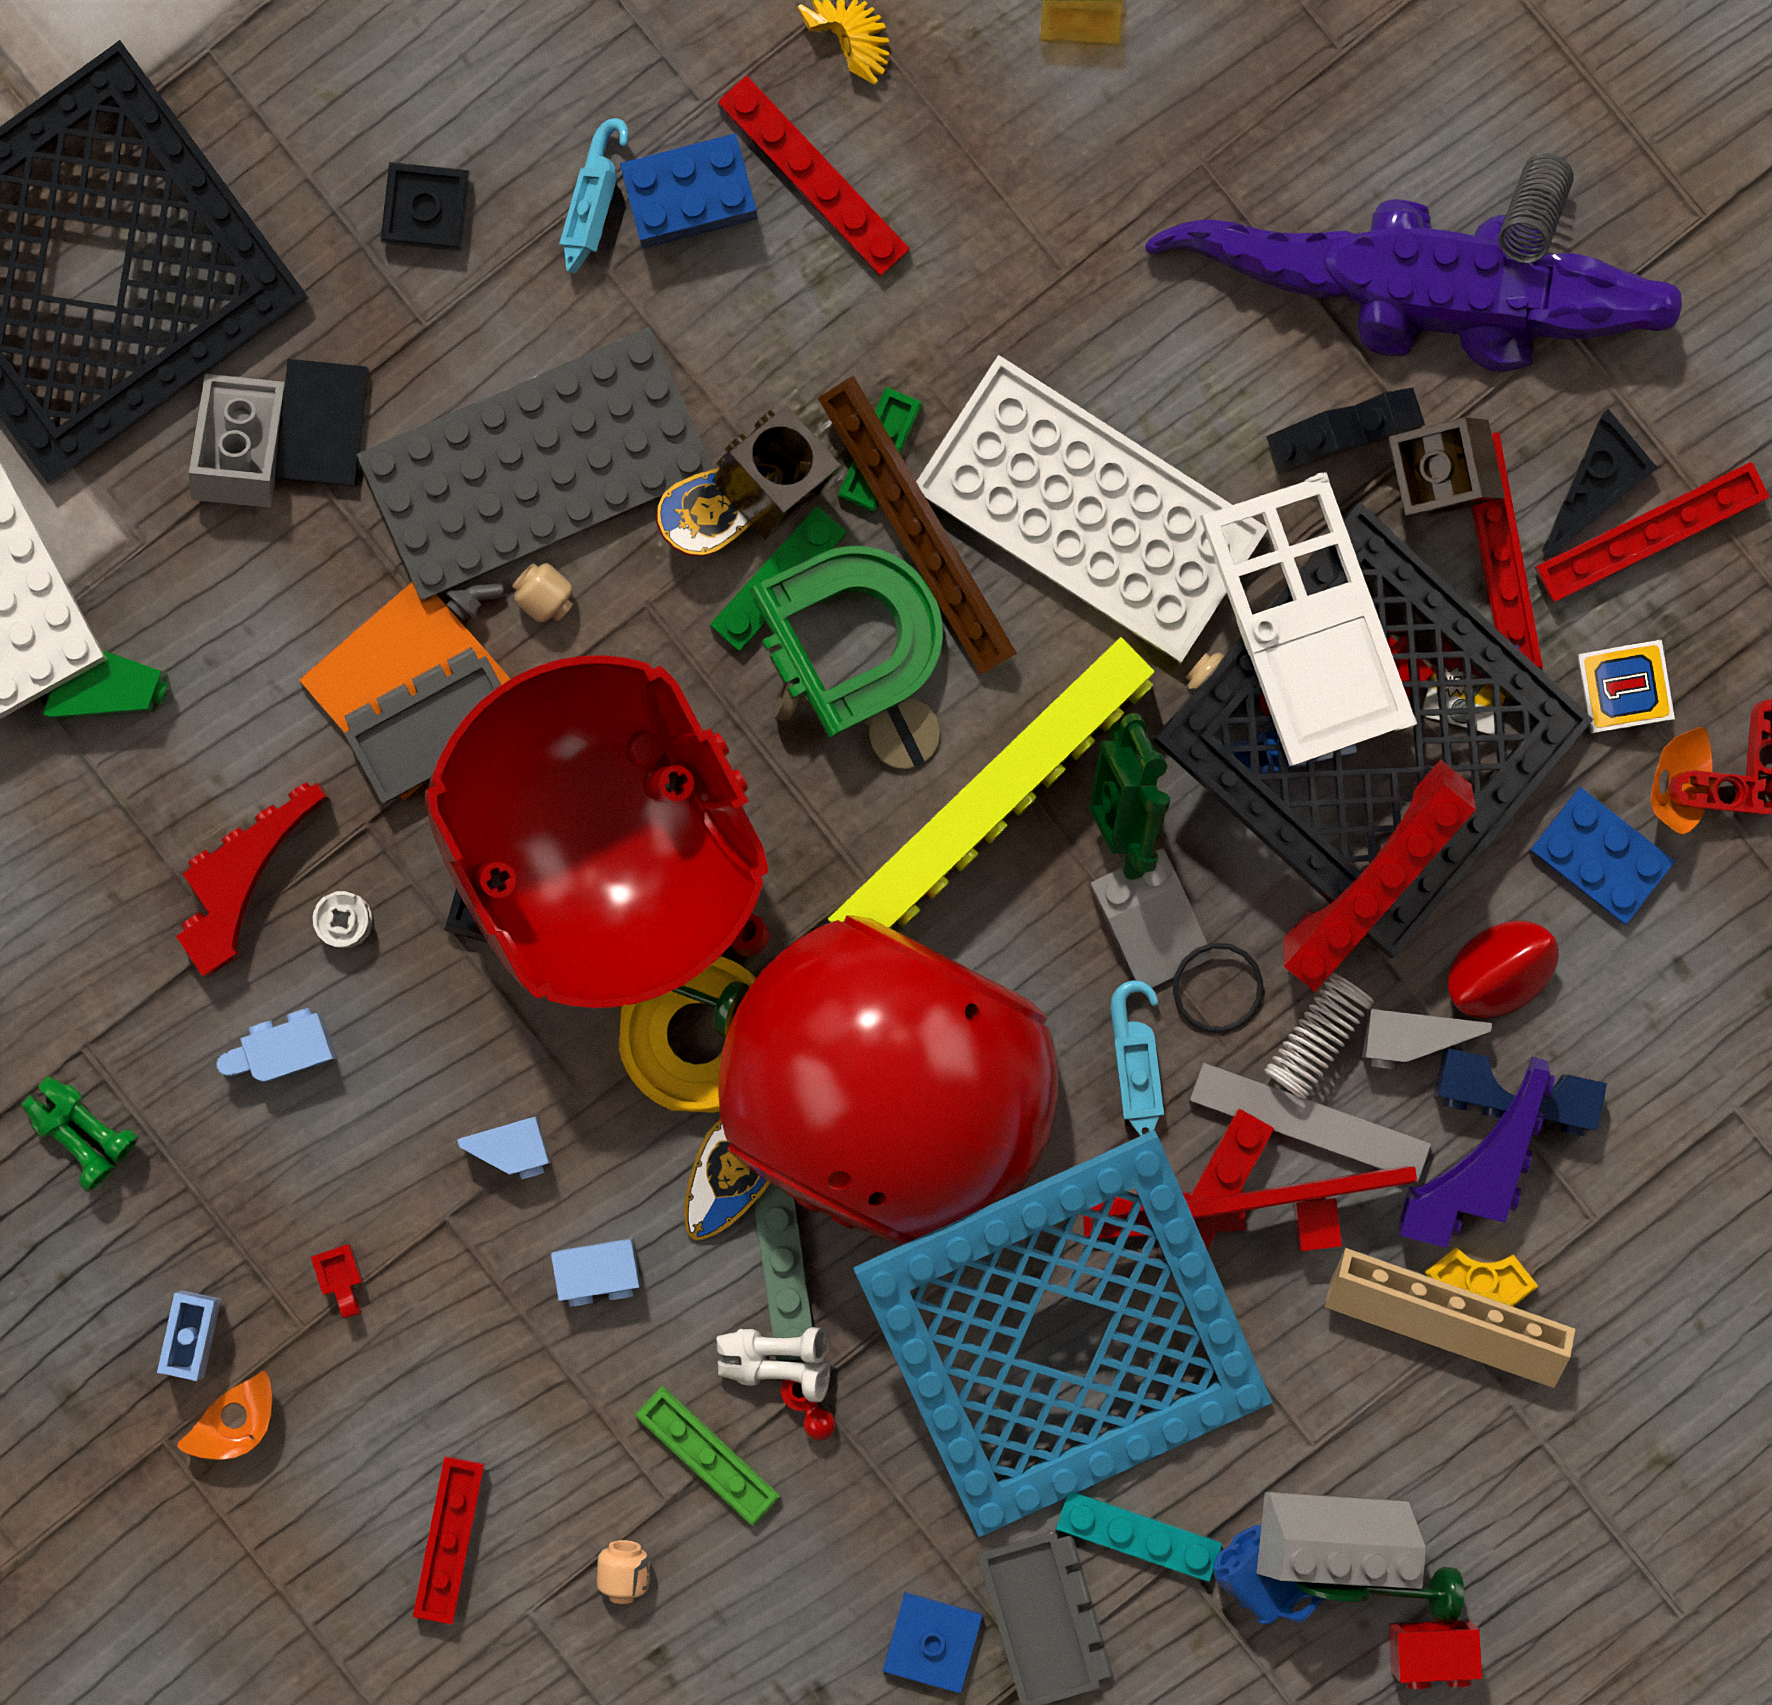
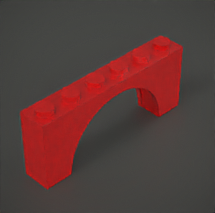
M1440 759L1414 789L1413 798L1401 822L1366 869L1327 907L1316 913L1309 909L1283 938L1284 967L1313 991H1316L1473 814L1476 807L1472 784Z

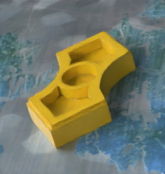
M1454 1247L1424 1271L1427 1277L1512 1307L1538 1287L1513 1254L1495 1262H1478L1470 1259L1457 1247Z

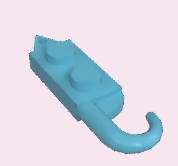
M618 118L608 119L596 130L585 166L580 168L559 244L564 246L566 270L574 274L589 253L597 251L599 240L602 237L604 222L613 198L618 176L615 174L614 163L604 157L609 137L614 131H619L621 146L627 145L629 137L626 123Z
M1132 980L1123 983L1115 990L1111 997L1110 1010L1123 1119H1128L1138 1134L1142 1136L1144 1135L1142 1134L1144 1127H1147L1149 1132L1154 1130L1159 1116L1164 1115L1155 1035L1146 1024L1128 1022L1126 1000L1134 992L1145 994L1152 1006L1158 1004V999L1150 985L1143 981Z

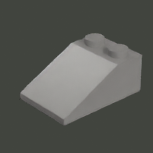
M205 374L189 467L191 500L271 508L285 382Z
M1164 848L1156 851L1159 857L1156 869L1151 872H1145L1139 879L1130 880L1126 878L1120 868L1089 884L1134 980L1143 981L1151 987L1173 978L1180 963L1196 948L1207 945L1191 905ZM1208 950L1196 955L1187 963L1183 972L1212 959L1211 951Z

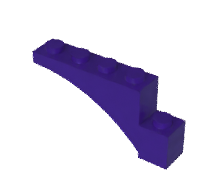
M1531 1056L1523 1081L1510 1106L1493 1130L1472 1152L1432 1181L1418 1188L1409 1186L1399 1220L1400 1236L1447 1248L1451 1235L1457 1237L1461 1228L1463 1213L1458 1211L1506 1223L1509 1210L1515 1212L1519 1203L1521 1188L1516 1187L1520 1173L1527 1174L1530 1166L1532 1151L1527 1150L1531 1135L1537 1137L1541 1129L1543 1113L1538 1111L1542 1098L1549 1099L1552 1092L1554 1075L1550 1074L1547 1060Z

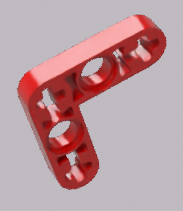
M1772 699L1762 700L1756 703L1752 709L1746 776L1696 770L1679 772L1670 780L1668 787L1669 795L1674 803L1687 808L1755 815L1772 814V801L1765 802L1764 804V801L1758 799L1757 796L1758 792L1766 790V793L1772 794V780H1758V774H1772V767H1764L1759 760L1760 750L1766 745L1772 747V738L1761 739V734L1770 733L1772 735V723L1764 719V712L1771 711ZM1690 780L1692 786L1708 787L1706 794H1691L1688 799V793L1682 791V784L1689 783ZM1725 781L1730 782L1736 789L1735 799L1730 804L1723 803L1718 796L1719 786Z

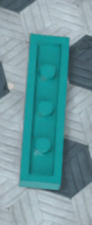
M1078 1492L1068 1493L1055 1527L1056 1530L1208 1582L1213 1572L1214 1560L1222 1546L1220 1541Z

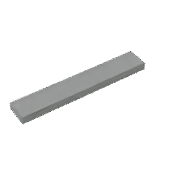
M1206 1063L1201 1065L1189 1101L1234 1116L1236 1110L1240 1108L1274 1127L1273 1131L1380 1169L1406 1165L1415 1166L1416 1182L1419 1181L1431 1146L1428 1142L1313 1101L1302 1099L1299 1096Z

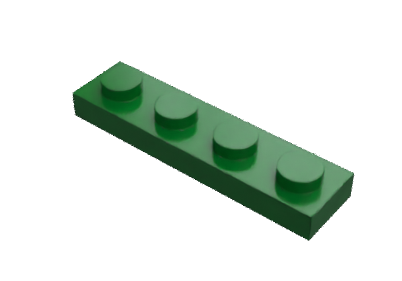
M816 506L710 623V626L736 650L741 652L767 623L749 589L816 555L834 549L847 535V532Z

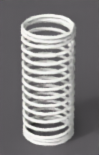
M1332 973L1331 977H1329L1332 983L1325 982V986L1329 991L1319 990L1323 998H1314L1319 1006L1311 1004L1309 1008L1313 1013L1304 1012V1016L1309 1021L1300 1019L1299 1024L1303 1028L1293 1027L1298 1036L1294 1034L1288 1035L1294 1044L1285 1041L1283 1045L1288 1051L1278 1049V1053L1284 1059L1274 1056L1273 1061L1278 1066L1267 1064V1069H1264V1072L1272 1079L1302 1099H1307L1306 1096H1309V1093L1301 1086L1309 1091H1313L1312 1087L1283 1064L1315 1084L1318 1083V1080L1289 1057L1319 1076H1323V1073L1293 1049L1304 1054L1325 1069L1328 1068V1065L1299 1042L1328 1060L1334 1061L1333 1057L1320 1049L1303 1034L1319 1042L1334 1053H1339L1336 1048L1318 1036L1308 1026L1338 1045L1344 1046L1343 1042L1334 1037L1312 1018L1346 1039H1349V1035L1332 1024L1318 1011L1329 1016L1350 1031H1354L1352 1026L1335 1015L1322 1003L1343 1014L1356 1024H1360L1359 1020L1342 1009L1328 996L1344 1004L1360 1016H1365V1013L1345 1000L1332 988L1350 997L1366 1009H1370L1374 1003V1000L1365 992L1336 973Z

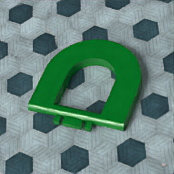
M845 546L831 549L766 579L749 589L773 633L772 636L766 637L761 643L766 651L776 646L779 647L780 650L770 654L769 657L784 684L793 680L798 682L787 689L789 695L793 699L803 693L806 694L829 738H833L906 701L926 682L937 664L943 638L942 619L937 601L925 580L915 569L902 559L886 551L866 546ZM861 592L871 595L881 601L894 618L897 628V642L894 652L884 663L826 690L788 619L842 593Z

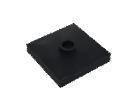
M389 162L381 243L461 252L470 176L469 170Z

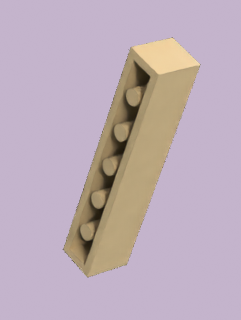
M1345 1248L1332 1275L1324 1306L1325 1308L1552 1388L1557 1384L1571 1357L1575 1328Z

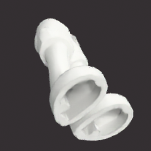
M811 1327L802 1336L795 1338L762 1337L760 1332L754 1329H739L737 1332L717 1336V1352L725 1356H731L718 1361V1375L749 1386L757 1385L760 1380L764 1379L792 1380L801 1383L802 1392L808 1401L821 1402L828 1389L831 1371L830 1362L823 1361L830 1349L827 1333L822 1328ZM766 1355L801 1356L805 1362L767 1360Z

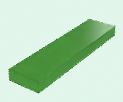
M664 1385L635 1414L650 1431L752 1526L780 1497L777 1491Z

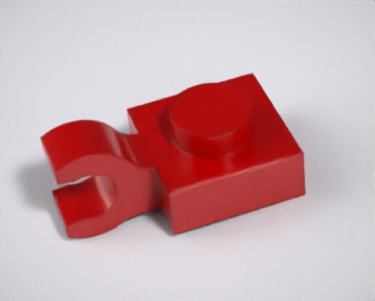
M351 1244L311 1256L322 1294L328 1295L335 1292L343 1318L361 1314L360 1305L352 1286L363 1283Z

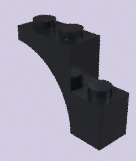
M1412 387L1385 392L1354 406L1321 412L1266 437L1278 474L1351 449L1388 440L1389 436L1425 426V422L1414 388Z

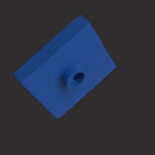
M905 1591L883 1666V1672L961 1693L983 1614Z

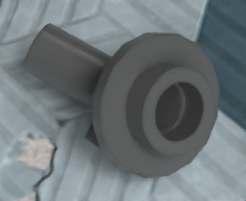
M501 583L479 584L470 586L466 590L462 587L459 590H449L446 594L451 600L447 606L463 621L468 616L476 621L478 619V607L481 605L479 600L502 599L503 586Z

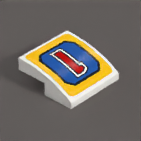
M1662 640L1577 655L1586 711L1593 718V721L1589 724L1590 734L1675 719Z

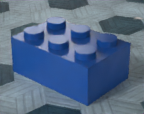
M736 133L620 163L642 249L758 219Z

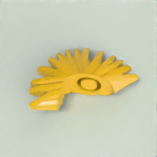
M811 0L815 12L802 4L797 6L808 31L822 32V30L828 31L831 29L832 32L837 34L849 71L874 85L877 83L878 80L873 73L882 75L885 69L880 65L887 66L888 61L884 58L889 57L888 51L878 47L888 44L889 38L872 36L886 29L884 23H877L881 19L880 15L869 17L875 10L873 7L864 11L867 2L863 1L857 6L858 0H852L847 10L845 8V0H836V9L830 0H821V2L820 0Z

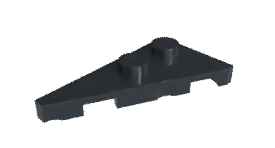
M1609 409L1601 415L1543 546L1542 552L1547 558L1551 557L1658 468Z

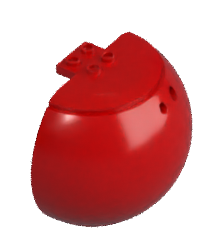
M607 655L578 656L542 664L513 677L484 697L461 720L440 753L429 782V789L425 790V806L435 842L462 900L484 938L504 967L528 993L537 999L543 997L548 1001L576 1007L606 1008L641 1003L662 996L686 984L713 964L736 939L757 903L764 883L761 877L768 873V865L764 847L742 805L749 802L745 795V792L748 791L747 783L738 769L732 770L725 756L729 754V749L723 737L718 732L713 734L711 728H701L678 682L660 665L652 669L650 663L626 657ZM670 782V786L666 790L665 785ZM491 875H492V877H493V882H492V884L488 887L487 881H489V880L491 879Z
M846 915L843 922L836 920L821 926L801 937L782 951L761 972L738 1006L728 1029L719 1068L718 1098L720 1118L725 1138L731 1142L727 1149L746 1168L787 1191L786 1194L796 1199V1202L817 1213L821 1209L822 1212L831 1216L832 1220L853 1230L855 1226L899 1246L904 1245L1019 1192L1031 1176L1049 1140L1058 1099L1057 1057L1050 1028L1045 1026L1048 1017L1030 999L871 918Z

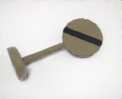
M796 680L782 684L775 706L774 719L788 721L792 718L799 703L812 707L806 694L803 693L793 699L789 695L787 689L797 684ZM908 698L896 707L861 723L869 726L868 737L872 750L881 761L892 767L908 769L919 766L932 756L938 746L940 728L937 717L928 705L916 698Z

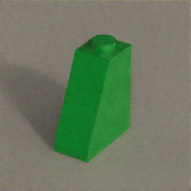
M102 650L107 660L53 689L43 715L56 720L154 712L156 705H163L167 697L170 683L165 682L168 674Z

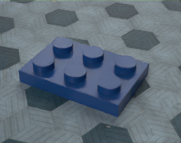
M1581 787L1577 788L1529 849L1531 853L1623 925L1627 924L1675 863L1671 857Z

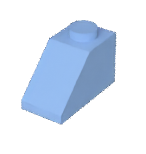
M538 1116L457 1139L460 1148L509 1175L519 1172L521 1180L544 1173L542 1165L551 1163Z

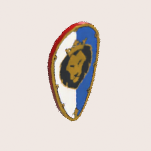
M759 462L754 463L763 477L773 483L781 484L783 474L777 466ZM719 468L696 474L675 483L662 495L656 508V524L662 538L674 550L687 556L704 557L716 553L736 540L751 526V523L713 483L712 479Z
M721 1119L706 1133L696 1155L688 1181L684 1201V1220L686 1232L694 1240L706 1239L729 1227L750 1208L771 1183L746 1168L729 1152L727 1148L731 1142L725 1138Z

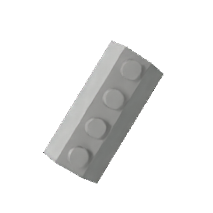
M1265 1492L1257 1574L1280 1581L1422 1589L1426 1546L1409 1502Z

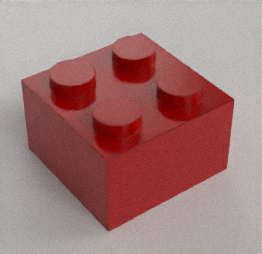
M1469 1619L1457 1620L1454 1624H1444L1437 1621L1389 1623L1391 1672L1400 1683H1406V1688H1431V1681H1447L1448 1687L1472 1686L1473 1679H1482L1480 1629Z

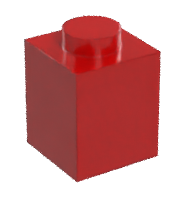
M1325 1197L1293 1203L1298 1250L1307 1251L1342 1247L1336 1198Z

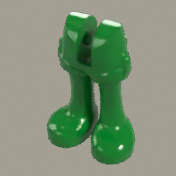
M46 1076L38 1087L51 1102L56 1104V1107L51 1111L33 1095H29L22 1102L21 1106L30 1118L32 1128L41 1137L46 1138L51 1135L74 1155L82 1167L79 1185L86 1192H90L114 1171L115 1166L95 1152L68 1125L69 1122L73 1121L96 1140L104 1149L105 1154L115 1163H120L127 1157L137 1144L139 1137L130 1129L117 1132L108 1128L81 1104L83 1096L72 1085H64L58 1080Z

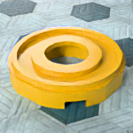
M719 957L700 975L684 984V986L719 998L729 983L740 981L748 984L750 987L757 978L738 963L724 957ZM670 991L662 996L641 1003L622 1006L619 1052L624 1067L635 1085L651 1100L670 1110L706 1113L719 1112L718 1084L722 1053L709 1063L695 1065L684 1062L676 1056L668 1043L667 1030L669 1022L677 1010L688 1004L701 1002Z

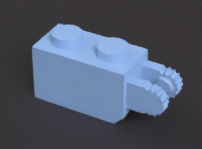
M306 1008L286 1015L287 1023L273 1027L272 1021H267L249 1027L250 1035L240 1038L242 1047L230 1050L227 1054L224 1053L217 1058L216 1068L219 1069L218 1072H221L222 1075L226 1074V1076H236L237 1074L251 1071L254 1078L262 1082H269L337 1059L323 1014H311L310 1008Z

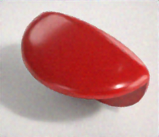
M1529 921L1504 922L1480 932L1459 951L1449 970L1448 990L1453 1003L1464 1014L1481 1019L1504 1016L1527 1005L1543 991L1555 973L1559 960V948L1555 937L1543 926Z

